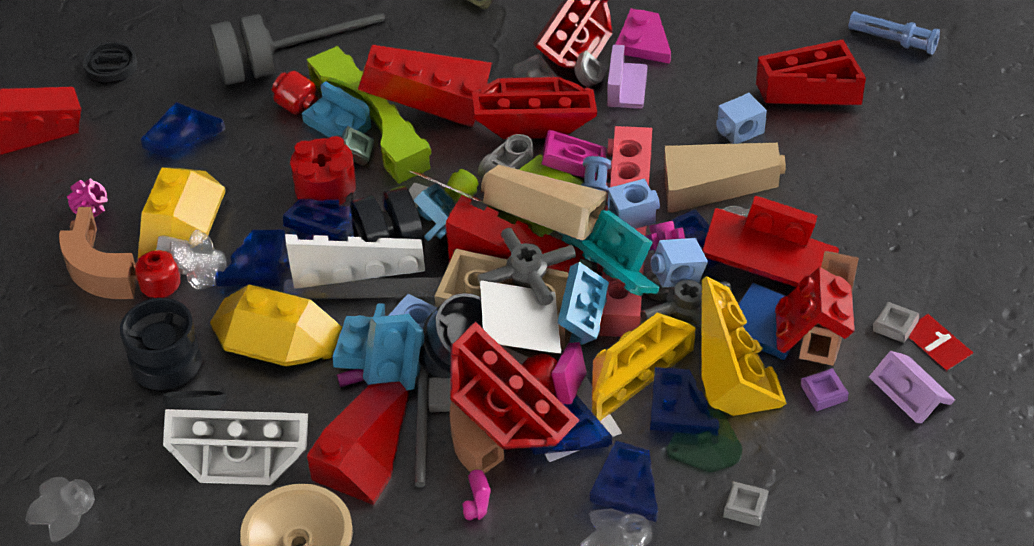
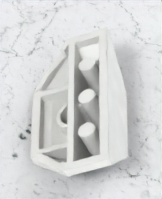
M165 409L163 446L200 483L272 485L306 451L308 414Z

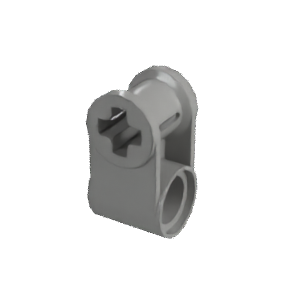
M523 134L510 136L496 150L484 157L478 167V176L483 179L484 175L497 165L519 170L534 159L531 139Z

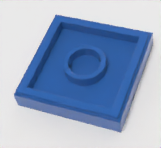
M753 283L738 304L747 320L743 327L753 340H758L763 349L761 351L785 360L792 348L786 353L777 350L775 313L777 303L785 295Z

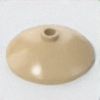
M292 484L268 492L251 506L241 525L240 541L241 546H297L299 544H304V546H350L353 527L347 506L336 494L316 485Z

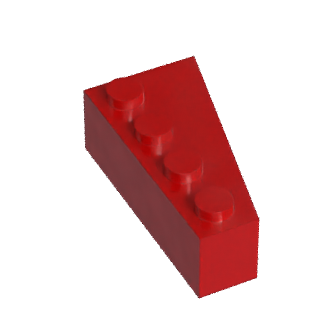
M463 195L460 196L446 220L449 263L456 249L508 260L511 252L501 237V232L506 228L513 229L521 244L536 245L542 254L569 246L564 241L546 233L542 237L534 234L528 228L529 225L518 220L515 225L497 217L499 212L486 207L485 210H481L470 205L472 199ZM574 247L575 258L548 266L547 268L569 273L570 266L578 263L580 259L584 260L582 256L583 251Z

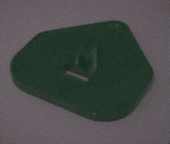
M705 409L684 416L667 448V455L671 459L708 472H715L734 466L741 460L743 452L742 445L725 415L714 409ZM713 433L715 434L719 443H713L711 439V435Z

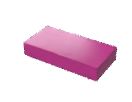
M580 342L568 343L552 372L557 399L562 404H572L587 374Z

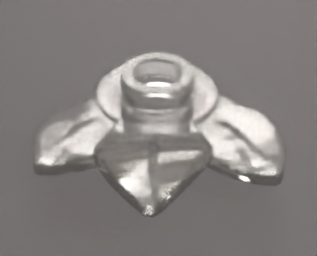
M195 230L191 234L188 244L177 241L169 243L174 261L178 267L187 271V279L193 287L204 290L210 289L218 283L219 275L224 273L227 268V259L224 252L214 250L211 239L204 232Z
M64 477L51 478L39 486L42 497L36 499L29 506L25 521L28 524L35 525L49 524L50 539L53 543L58 542L78 527L81 515L92 507L94 503L93 489L84 480L69 482Z
M618 509L589 512V518L597 531L583 540L580 546H646L652 539V527L647 519L639 514L626 515Z

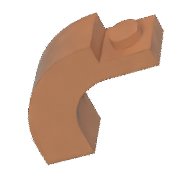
M78 207L76 219L71 221L70 230L60 231L59 234L60 248L71 278L80 288L95 296L109 299H134L137 278L133 254L104 253L95 250L93 246L97 226L91 207Z
M825 251L821 268L836 277L844 278L851 285L853 293L859 258ZM817 324L803 337L799 358L833 366L839 352L842 337Z
M451 401V435L458 459L469 472L480 469L485 473L504 460V449L495 443Z

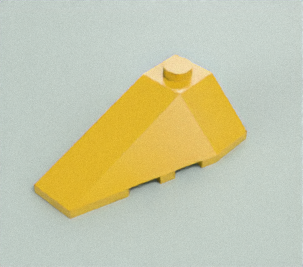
M706 276L702 279V381L706 391L705 398L714 409H719L732 416L782 408L787 403L773 367L768 366L766 368L758 355L763 349L758 340H753L751 335L744 329L743 326L747 323V320L730 288Z

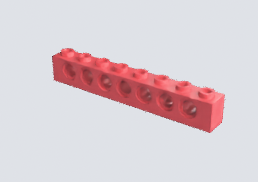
M615 126L614 139L608 138L607 157H612V160H610L612 163L611 168L607 171V179H611L610 183H606L609 188L645 179L649 186L652 128ZM647 226L636 228L642 235H646ZM643 262V265H642V267H641V269H640V271H639V272H640L641 274H643V275H644V262ZM597 263V272H603L604 267ZM603 272L602 277L609 281L606 294L607 301L600 321L599 336L621 337L624 333L632 331L640 325L642 296L630 293L624 288L625 283Z

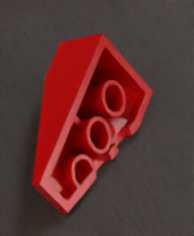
M397 381L370 384L323 430L308 452L307 460L311 480L374 505L392 477L394 456L399 445V433L401 424L404 422L410 390H406Z

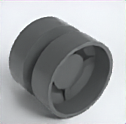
M260 14L240 18L241 35L236 36L229 21L210 25L213 47L225 86L245 81L244 64L249 65L255 78L275 74L273 57H275L270 33L268 29H265Z

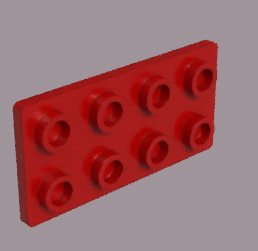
M755 195L747 217L719 208L714 210L702 251L706 258L798 287L803 277L812 274L819 266L822 267L825 251L839 253V248L810 238L818 215Z

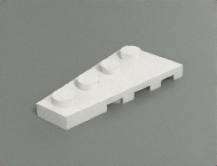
M285 234L294 289L425 271L421 239L378 238L376 242H365L361 240V237H347V241H328V236L314 235L313 240H298L297 235Z

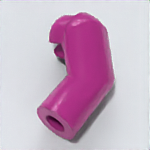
M476 469L468 475L473 492V500L464 501L462 504L466 520H473L474 518L480 520L487 514L491 489L485 472Z

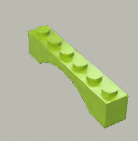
M336 46L307 59L310 80L316 84V89L321 94V84L326 81L368 105L370 119L375 122L382 134L381 152L383 166L398 184L417 176V174L412 172L421 174L430 170L429 156L432 152L428 142L424 138L421 139L415 133L414 127L409 121L405 122L394 104L390 105L384 98L357 90L363 71H360L355 66L354 60L349 54L346 55Z

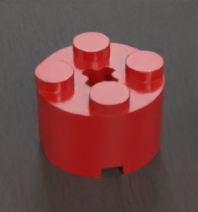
M332 136L311 141H300L295 145V151L290 159L295 194L301 202H303V199L309 202L311 207L328 209L346 202L345 197L351 192L353 195L357 186L353 155L341 137Z

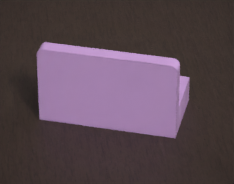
M612 45L607 107L641 109L644 106L647 65L624 63V45Z
M890 351L869 376L916 423L922 424L939 403L951 405L955 401L913 359L904 354Z

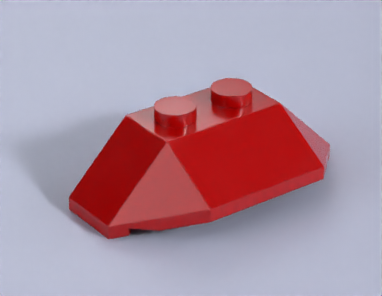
M563 0L534 41V46L561 67L575 69L579 54L585 50L597 59L612 35L611 17L607 5L608 0Z
M560 77L498 78L480 90L477 89L472 92L474 119L502 139H508L516 134L526 135L530 139L546 138L548 130L569 135L597 117L594 90L587 87L582 88L578 84Z
M476 322L452 344L450 400L502 449L556 446L578 423L579 419Z

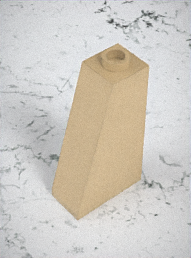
M778 143L665 146L664 176L668 213L779 187L780 174H785L786 163L785 156L779 155Z
M497 165L487 172L481 183V191L484 192V204L580 240H584L592 233L601 210H605L608 195L606 191L502 165Z

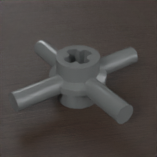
M512 228L504 229L501 232V237L510 250L511 256L508 258L506 266L477 275L479 285L480 280L498 283L512 278L516 286L532 288L541 305L547 306L551 304L554 298L542 277L546 274L548 266L575 258L574 247L569 245L542 254L536 245L521 244Z
M681 280L675 287H667L669 293L665 303L641 311L643 322L658 312L667 316L670 315L672 318L689 324L695 323L702 332V286L693 280ZM728 281L721 282V284L729 287L732 291Z

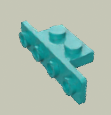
M601 210L592 233L584 240L558 232L563 236L562 240L565 243L582 250L584 258L599 263L604 267L603 272L625 283L624 288L630 293L642 296L643 293L657 294L660 287L639 272L653 242L611 211Z

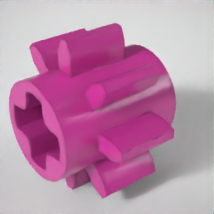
M90 178L85 182L79 180L70 187L73 192L67 196L68 204L76 215L78 207H91L94 217L105 211L102 205L108 202L107 192L100 183L92 181Z
M673 221L650 225V234L645 235L646 238L653 242L649 251L654 250V252L660 240L685 239L683 228L675 229Z

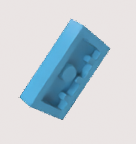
M326 81L321 84L322 98L302 113V119L305 124L328 137H342V133L347 126L363 134L371 128L368 105Z
M435 183L423 190L413 200L418 205V212L428 221L433 220L436 223L424 236L427 241H430L435 236L441 239L447 234L446 220L456 205V202Z
M580 262L570 266L557 323L572 332L569 343L580 342V345L597 339L600 332V321L607 301L606 294L609 281Z
M377 304L373 317L385 316V304ZM361 315L346 316L333 354V367L364 370L371 317Z
M410 314L371 317L363 379L368 385L400 381L406 390L414 389L416 377H418L420 372L418 360L420 347L424 344V332Z

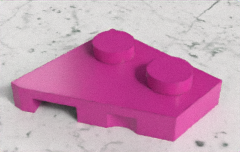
M631 8L615 45H624V55L670 64L671 50L659 13Z

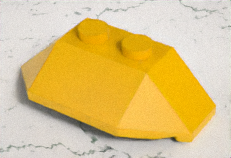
M161 168L142 211L138 259L145 253L156 250L158 237L162 235L193 242L192 248L207 238L226 192L225 187L206 171Z
M250 284L224 298L210 321L211 328L225 351L286 367L312 362L319 358H323V360L333 358L342 330L340 324L310 299Z
M657 312L634 330L624 333L619 341L610 348L600 351L593 360L592 420L595 423L600 422L692 352L695 345L696 328L689 323Z

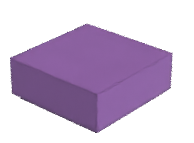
M833 368L801 379V387L816 411L848 401L849 393Z

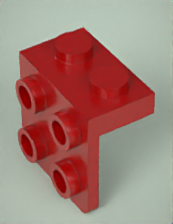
M820 266L809 276L803 277L798 287L788 296L782 297L775 308L777 350L782 353H786L817 324L824 326L844 339L848 338L855 331L851 285L844 278L836 277Z

